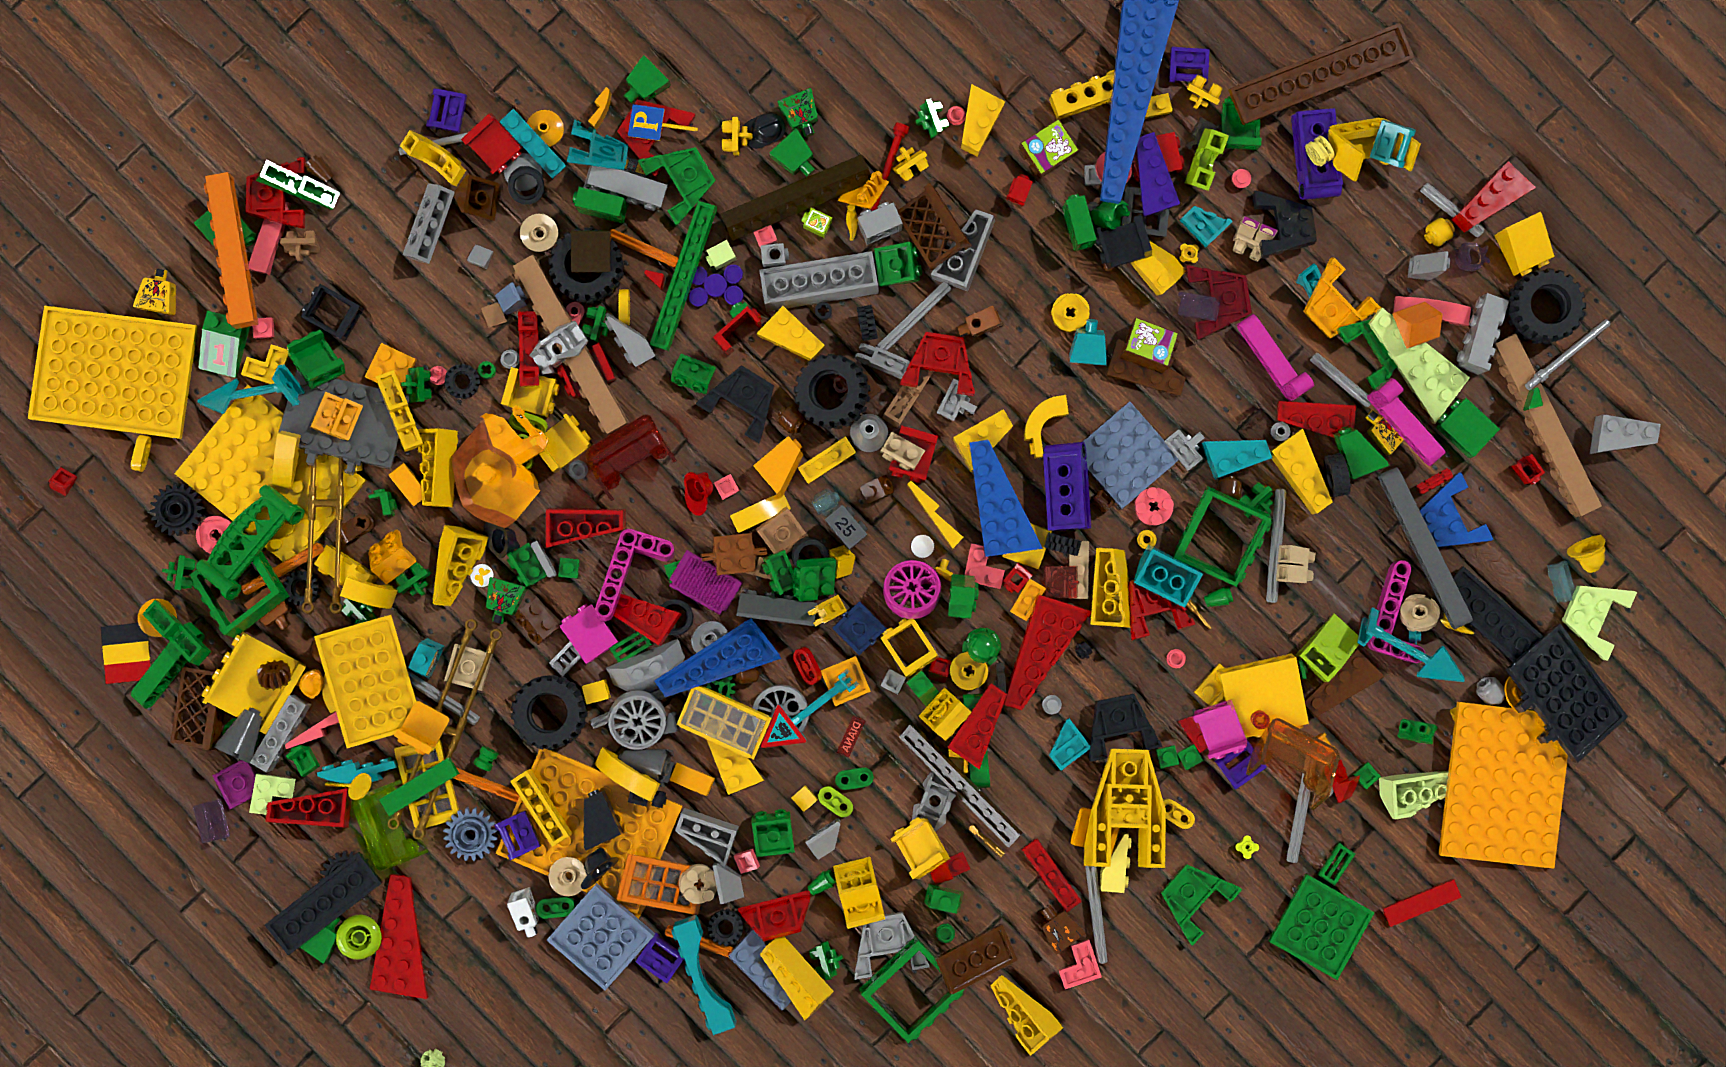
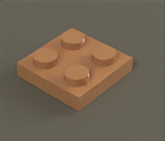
M787 506L756 528V531L773 553L784 549L786 554H788L798 540L809 537Z

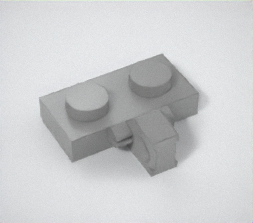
M953 379L937 411V414L952 421H955L958 413L963 414L964 411H967L974 415L977 406L969 403L970 398L967 395L957 394L958 380Z
M1178 429L1164 441L1187 471L1203 459L1197 452L1200 448L1197 444L1205 438L1200 432L1191 438L1190 435L1185 437Z

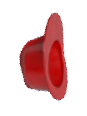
M688 472L684 477L686 504L693 514L701 516L707 510V498L712 494L713 484L707 472L698 474Z

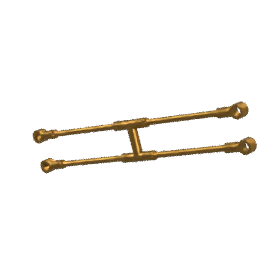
M339 458L336 499H316V460L315 466H311V481L308 494L307 584L305 599L302 604V610L306 614L313 613L315 609L312 604L313 589L311 588L316 507H336L335 581L330 610L334 614H339L343 609L340 604L341 589L339 588L341 523L343 521L344 509L343 458ZM306 605H311L309 611L305 610ZM334 605H339L337 611L333 610Z
M469 619L465 622L466 629L461 640L462 644L439 703L435 707V710L439 712L443 710V703L466 644H468L473 630L478 627V623L474 619ZM470 621L474 623V627L472 629L468 626ZM493 629L490 632L491 639L486 650L487 654L456 729L447 726L444 730V733L453 736L448 747L449 751L446 759L451 758L453 752L456 751L468 720V713L491 654H493L498 640L503 637V632L500 629ZM495 631L499 632L498 638H495L493 635ZM420 753L418 754V757L416 759L415 765L413 767L408 782L415 778V775L417 773V770L423 757V755ZM440 786L433 790L426 811L422 814L418 827L413 831L415 839H422L426 835L425 828ZM404 808L396 812L389 819L388 827L394 830L400 827V818ZM392 820L397 822L396 827L392 826ZM417 830L422 831L421 837L417 835Z

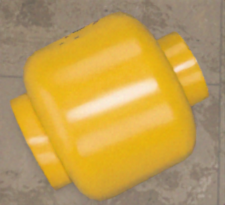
M1438 218L1426 226L1424 237L1429 244L1441 246L1453 238L1455 228L1450 220Z

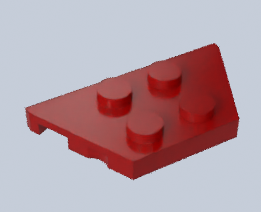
M807 890L738 908V912L763 942L802 931L811 893Z

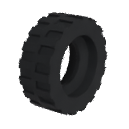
M1338 453L1325 456L1324 471L1332 497L1350 494L1349 471L1343 454Z

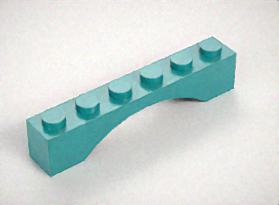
M697 915L675 922L671 930L674 940H678L680 945L678 951L680 957L686 961L685 970L687 975L692 977V988L694 993L699 996V1007L701 1012H705L707 1017L705 1023L708 1030H712L713 1035L735 1028L737 1021L730 1003L720 998L711 989L702 974L699 963V947L703 930Z

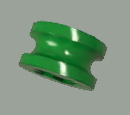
M484 361L479 364L478 373L485 379H491L496 374V367L491 362ZM491 366L492 368L490 370L492 372L490 374H483V367Z

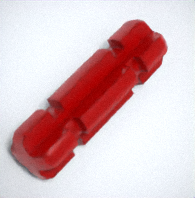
M1446 468L1441 471V474L1437 473L1426 479L1425 483H1419L1416 488L1423 495L1429 491L1428 489L1432 490L1443 484L1444 480L1448 481L1453 478L1451 470Z

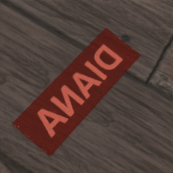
M853 715L837 750L838 753L849 758L865 724V720Z

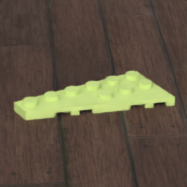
M1380 308L1368 324L1379 341L1385 346L1388 355L1394 360L1402 377L1421 402L1422 408L1430 416L1431 422L1436 424L1437 420L1442 416L1470 377L1426 342L1407 349L1394 317L1385 309Z

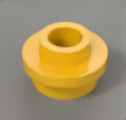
M1150 530L1140 532L1137 537L1138 545L1143 549H1146L1148 545L1154 547L1157 541L1156 535ZM1145 536H1148L1150 538L1149 543H1145L1143 541V538Z

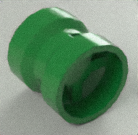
M481 746L479 757L475 758L473 764L490 772L493 767L492 762L498 758L499 753L486 746Z

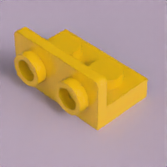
M1220 663L1216 665L1194 691L1208 706L1225 701L1222 683L1216 671L1224 668Z

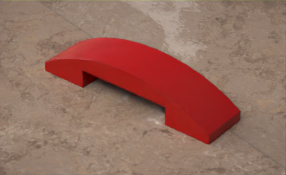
M534 311L518 312L520 387L539 386V367L534 359L530 357V353L539 342L538 316Z

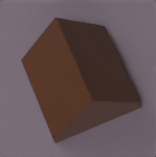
M1103 489L1090 500L1103 514L1115 503L1114 499Z

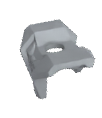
M572 321L556 327L548 337L542 341L539 340L530 353V357L534 359L540 368L541 374L555 373L554 368L566 361V358L578 356L588 343V340L577 322ZM555 343H559L562 346L560 354H556L553 351Z
M931 770L923 782L925 791L919 804H915L913 807L912 820L918 817L920 819L928 818L936 832L946 823V814L949 812L952 800L956 794ZM931 796H939L940 804L938 806L930 805L929 799Z

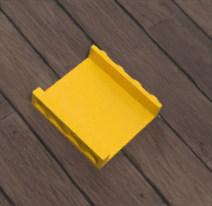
M242 632L240 636L236 635L231 644L234 646L230 653L226 652L221 661L224 663L220 670L216 669L211 678L214 680L210 687L206 686L201 696L204 697L203 703L207 704L208 702L235 717H238L244 709L249 710L250 707L260 711L259 716L263 718L259 731L266 735L304 672L306 665ZM274 660L276 662L283 660L284 663H288L291 671V681L288 682L287 686H282L281 689L276 688L274 691L272 689L265 690L264 687L260 686L257 677V670L260 668V665L267 664V661L273 662Z
M1292 653L1216 670L1217 676L1222 683L1225 701L1232 700L1246 739L1252 736L1256 738L1264 737L1266 733L1270 732L1282 733L1288 728L1300 729L1304 727L1303 725L1309 724L1297 658Z

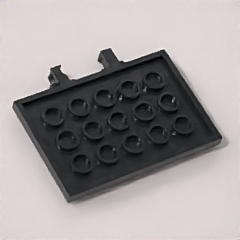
M1561 624L1555 625L1505 669L1523 693L1520 696L1522 700L1514 706L1518 713L1525 712L1529 708L1534 709L1545 724V731L1537 737L1539 742L1543 744L1549 743L1551 740L1553 742L1557 740L1573 763H1578L1628 717Z

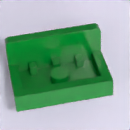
M784 549L763 558L764 564H762L765 574L770 575L772 581L769 584L773 592L782 595L783 592L792 589L793 585H796L794 571Z

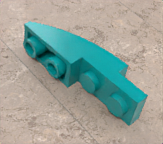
M389 757L380 760L381 764L373 765V762L363 764L361 769L359 762L353 763L351 759L341 762L340 767L334 768V764L322 767L323 771L317 772V776L334 782L351 784L356 776L361 773H367L373 782L383 779L382 771L397 768L398 764L397 760L392 761V758Z

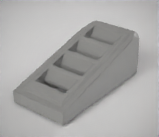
M569 642L549 664L563 677L581 659V656L572 643ZM569 649H571V650L577 655V657H575V656L569 651ZM563 654H565L572 662L570 663V662L563 656ZM560 659L566 665V668H564L557 660Z

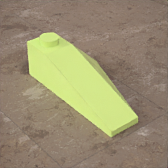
M1449 771L1380 777V797L1392 819L1412 817L1420 809H1426L1436 800L1445 798Z

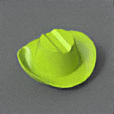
M354 915L347 918L340 925L336 934V943L340 952L346 957L356 960L372 956L379 949L382 939L378 924L366 915Z

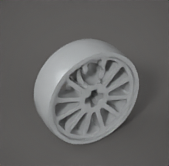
M773 685L763 690L756 697L752 706L755 710L761 709L771 712L769 716L773 717L777 705L775 706L766 697V695L773 692L777 705H781L788 716L793 718L795 717L794 715L808 707V703L797 689L788 685ZM779 690L785 691L782 704L779 703L777 695ZM788 692L795 695V698H790L786 701ZM762 699H765L773 709L762 707L759 704ZM790 701L798 703L799 708L796 712H791L788 709ZM809 716L802 720L798 728L801 733L808 724ZM752 717L753 725L756 728L759 719Z
M634 690L622 694L614 701L609 710L608 726L610 733L620 745L629 749L639 750L654 745L661 738L666 727V712L663 704L657 697L646 691ZM633 700H642L639 709L635 708ZM630 701L632 711L626 708L623 704ZM644 702H649L651 705L643 711ZM621 708L628 716L616 712ZM654 708L657 709L658 713L646 716ZM614 718L625 720V722L616 724ZM634 718H641V721L634 722ZM660 718L659 724L649 721ZM646 726L657 728V730L651 732ZM628 728L633 729L635 733L627 735L624 731ZM642 729L649 735V737L643 738Z

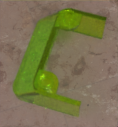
M401 780L372 790L360 800L352 799V808L373 863L380 871L428 853L427 849L419 851L416 841L410 838L406 839L401 825L394 830L388 827V821L393 815L388 816L379 799L396 790L394 786L401 784ZM392 820V826L396 827L397 822Z

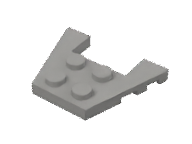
M903 912L885 914V920L863 925L854 974L855 980L872 977L871 956L896 953L914 937ZM920 951L910 959L912 970L929 968L926 957Z

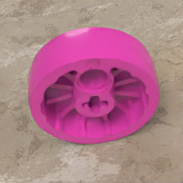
M916 560L904 561L895 565L888 572L883 585L884 599L890 610L896 615L906 619L922 618L930 614L938 605L941 597V582L935 570L928 564ZM906 572H910V579L906 576ZM913 572H918L919 574L914 579ZM897 576H902L904 581L897 578ZM894 582V583H896V584H898V585H900V586H890V585ZM929 584L931 587L925 590L921 585ZM901 591L900 593L894 596H891L890 592ZM904 596V599L901 604L895 602L896 600ZM921 597H924L930 601L927 604H925ZM918 600L922 607L915 608L914 601ZM907 601H911V608L904 607Z

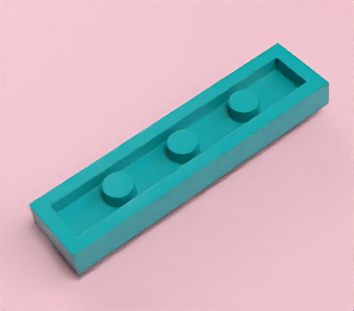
M514 109L499 121L552 179L567 167Z

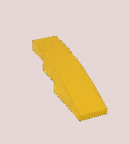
M394 370L375 376L404 451L423 446Z

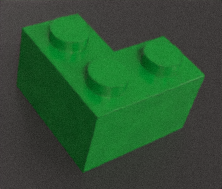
M951 575L948 604L949 617L971 618L972 612L976 611V601L974 600H978L979 589L978 583L975 582V576Z

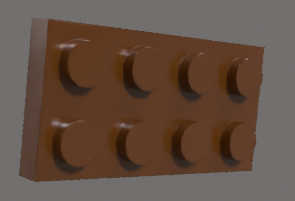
M999 924L941 954L935 960L949 993L955 994L1017 961V957L1003 925Z

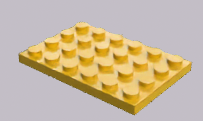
M392 615L314 636L346 747L350 748L394 735L397 729L402 727L416 702V698Z

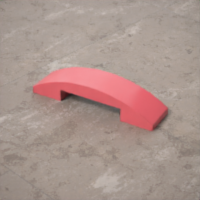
M1395 296L1393 313L1426 302L1443 314V322L1469 326L1471 307L1434 299Z

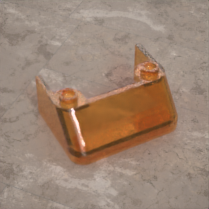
M1280 718L1273 719L1252 751L1246 774L1250 775L1261 764H1267L1274 757L1304 773L1303 783L1305 787L1315 793L1311 809L1315 810L1330 796L1340 759L1339 752L1335 747Z

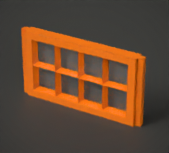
M627 854L616 897L617 900L698 915L701 905L689 902L679 890L681 874L692 865L636 854ZM698 879V882L694 883V886H696L697 889H699L700 886L703 885L701 879Z

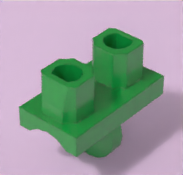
M927 99L924 104L919 106L921 111L918 112L919 119L915 123L917 126L922 125L924 130L928 129L931 138L936 137L949 127L946 118L938 119L937 114L942 111L940 101L932 102L931 99Z
M602 306L598 308L588 307L586 317L595 320L594 326L584 324L582 329L586 337L597 343L602 328L603 336H607L609 331L606 323H604L607 309Z
M424 367L408 368L409 375H406V382H401L400 386L406 387V394H409V403L424 402V400L431 399V390L424 389V382L430 381L431 372L424 370Z
M1258 482L1251 489L1256 497L1251 500L1247 495H1244L1239 501L1270 514L1271 510L1269 507L1273 504L1269 499L1273 496L1272 488L1269 486L1265 487ZM1244 511V515L1247 518H1249L1252 515Z
M179 555L177 570H174L175 562H169L168 569L162 568V572L167 573V581H173V574H176L175 590L192 588L193 580L190 577H183V570H195L196 560Z
M416 562L409 567L414 575L411 579H408L404 572L395 578L398 585L396 589L399 593L402 592L404 594L414 587V589L409 591L410 594L414 596L416 593H419L423 596L426 594L424 588L428 586V583L426 581L421 584L419 583L432 573L419 562Z
M347 598L343 601L345 605L342 612L348 617L353 614L358 617L354 624L378 618L373 613L375 609L370 605Z
M1402 719L1397 737L1432 745L1437 726Z
M828 941L822 942L809 951L812 960L820 959L821 965L815 967V971L821 978L830 980L833 976L837 975L836 969L840 968L839 961L843 959V955H837L835 949H830Z

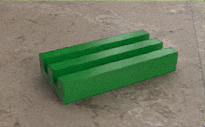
M635 632L609 649L619 663L652 645L651 641L643 636L621 651L616 652L615 649L640 635L639 632ZM644 640L647 644L621 659L619 657Z
M1338 842L1317 875L1335 886L1355 856V853ZM1340 849H1342L1341 853L1335 860L1334 864L1332 865L1328 873L1324 875L1329 866L1331 865V863L1333 862L1334 858L1340 851ZM1348 853L1349 855L1339 868L1334 878L1330 879L1331 875L1333 874V872L1335 871V869L1337 868L1345 854Z

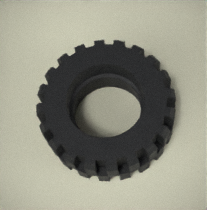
M587 227L584 230H580V228L574 229V231H600ZM571 233L563 234L565 237L562 240L558 239L556 241L557 246L552 248L550 252L552 257L549 258V272L558 289L569 299L576 300L579 303L587 302L588 304H593L597 300L601 302L605 300L604 297L614 294L613 290L615 288L618 289L621 284L620 279H623V268H625L623 256L616 243L611 239V272H602L596 280L589 283H581L572 277L569 270L571 261Z
M1547 268L1545 270H1536L1518 280L1514 284L1515 287L1511 288L1508 293L1510 297L1506 299L1509 301V309L1506 310V316L1510 315L1511 320L1508 322L1510 326H1515L1514 332L1517 335L1523 334L1522 339L1526 341L1532 340V343L1550 344L1568 337L1574 330L1578 329L1581 325L1579 321L1583 320L1585 316L1582 310L1586 309V302L1582 300L1585 298L1584 292L1579 290L1581 285L1578 282L1574 283L1572 281L1574 277L1570 274L1564 276L1565 272L1562 270L1554 271L1553 268ZM1544 289L1550 291L1558 299L1560 314L1556 322L1552 324L1543 323L1533 314L1531 298L1537 290Z
M835 354L819 355L817 360L811 359L808 361L809 365L801 368L802 374L800 377L797 376L795 380L798 382V386L794 387V393L797 394V397L794 399L795 403L799 405L798 410L800 413L804 414L808 421L827 429H842V426L848 427L852 425V421H858L861 418L860 413H865L867 409L865 404L870 401L868 392L871 391L870 385L867 384L868 377L863 373V369L850 359ZM831 374H838L847 382V397L839 407L832 410L825 409L819 404L817 399L818 386L825 377Z
M557 675L541 676L525 683L521 687L522 689L516 693V699L512 702L511 706L513 708L511 719L514 720V729L519 732L518 736L521 739H525L530 746L534 745L538 749L551 750L571 743L580 735L582 728L586 724L585 719L588 717L586 701L582 696L583 692L576 687L577 685L574 682H570L567 678L558 677ZM545 694L559 696L567 707V718L564 724L555 730L540 728L532 716L534 702Z

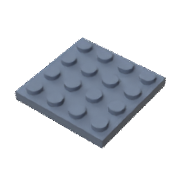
M1128 402L1083 441L1086 446L1087 457L1085 461H1087L1088 471L1121 509L1179 460L1166 445L1162 437L1131 402Z
M596 883L548 937L547 941L602 989L606 990L653 938L655 933Z

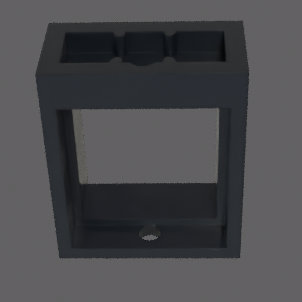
M319 284L312 291L310 302L304 305L301 317L346 342L364 308ZM326 293L351 306L337 331L313 318Z

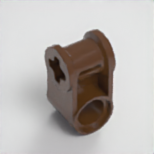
M359 514L349 521L342 523L341 540L343 544L347 546L371 531L375 526L374 519L369 515ZM362 520H366V522L364 523L365 527L361 526V524L363 523Z

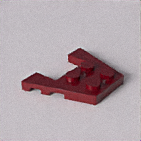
M1192 265L1186 266L1188 284L1208 281L1213 311V320L1194 323L1197 340L1252 313L1246 275L1198 268Z

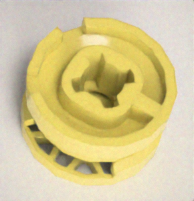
M1318 136L1314 139V142L1311 141L1305 146L1307 155L1316 166H1323L1326 164V161L1332 160L1335 156L1332 146L1323 136Z

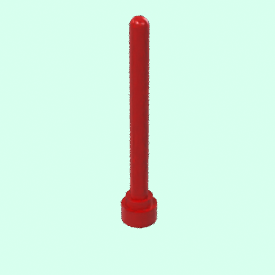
M896 122L894 125L895 137L882 171L883 180L888 179L901 140L908 134L910 129L905 124ZM882 194L871 208V211L878 208Z

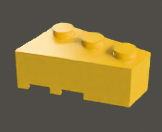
M971 84L961 149L978 157L1004 108L1005 101Z
M784 306L757 332L758 337L809 361L815 359L825 349V345Z
M1004 409L953 437L952 440L970 472L973 471L969 442L988 439L992 448H994L1013 427Z
M326 545L323 553L319 555L314 564L319 567L317 569L319 572L326 576L329 574L335 581L336 548L332 545ZM340 552V585L343 586L346 577L349 576L375 584L378 576L348 555Z

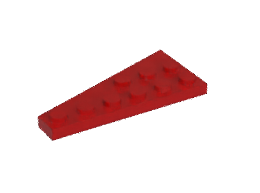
M1037 594L1003 705L1019 710L1025 707L1035 693V689L1045 679L1048 671L1058 661L1070 644L1073 636L1081 629L1082 624L1091 615L1092 611Z
M390 874L380 929L382 939L380 947L376 951L370 990L428 999L420 936L416 922L417 915L413 901L412 880L410 876Z

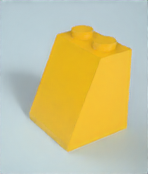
M1541 212L1517 222L1494 235L1514 276L1519 273L1521 276L1532 272V267L1538 265L1541 268L1550 263L1549 259L1555 257Z

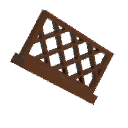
M929 183L924 186V192L897 210L906 231L929 268L933 270L962 248L967 250L972 245L937 190ZM927 198V199H928L927 207H926V208H920V207H919L920 202H921L923 199ZM908 210L913 211L911 219H904L902 216ZM918 211L925 212L923 221L915 220ZM929 213H937L935 222L928 221ZM914 224L922 225L920 233L912 232ZM926 225L934 226L932 235L924 234ZM938 226L946 228L944 236L936 235ZM923 238H931L928 247L921 246ZM935 239L943 240L941 248H933ZM947 240L956 243V246L950 250L945 249ZM931 252H939L938 258L931 262Z
M190 667L182 668L170 743L202 748L204 750H218L214 746L221 736L225 711L210 703L204 706L200 700L203 691L197 695L192 688L200 682L203 689H205L207 685L203 679L208 675L213 676L214 671ZM188 672H193L197 678L191 684L187 680ZM189 690L194 698L187 703L184 699V694ZM196 701L201 710L194 714L189 706ZM186 709L191 717L184 722L181 718V712ZM204 712L207 719L206 722L203 725H201L197 719V716ZM193 720L198 729L191 733L186 725ZM183 728L187 737L183 740H177L178 731ZM198 732H201L204 736L202 744L197 743L193 737Z

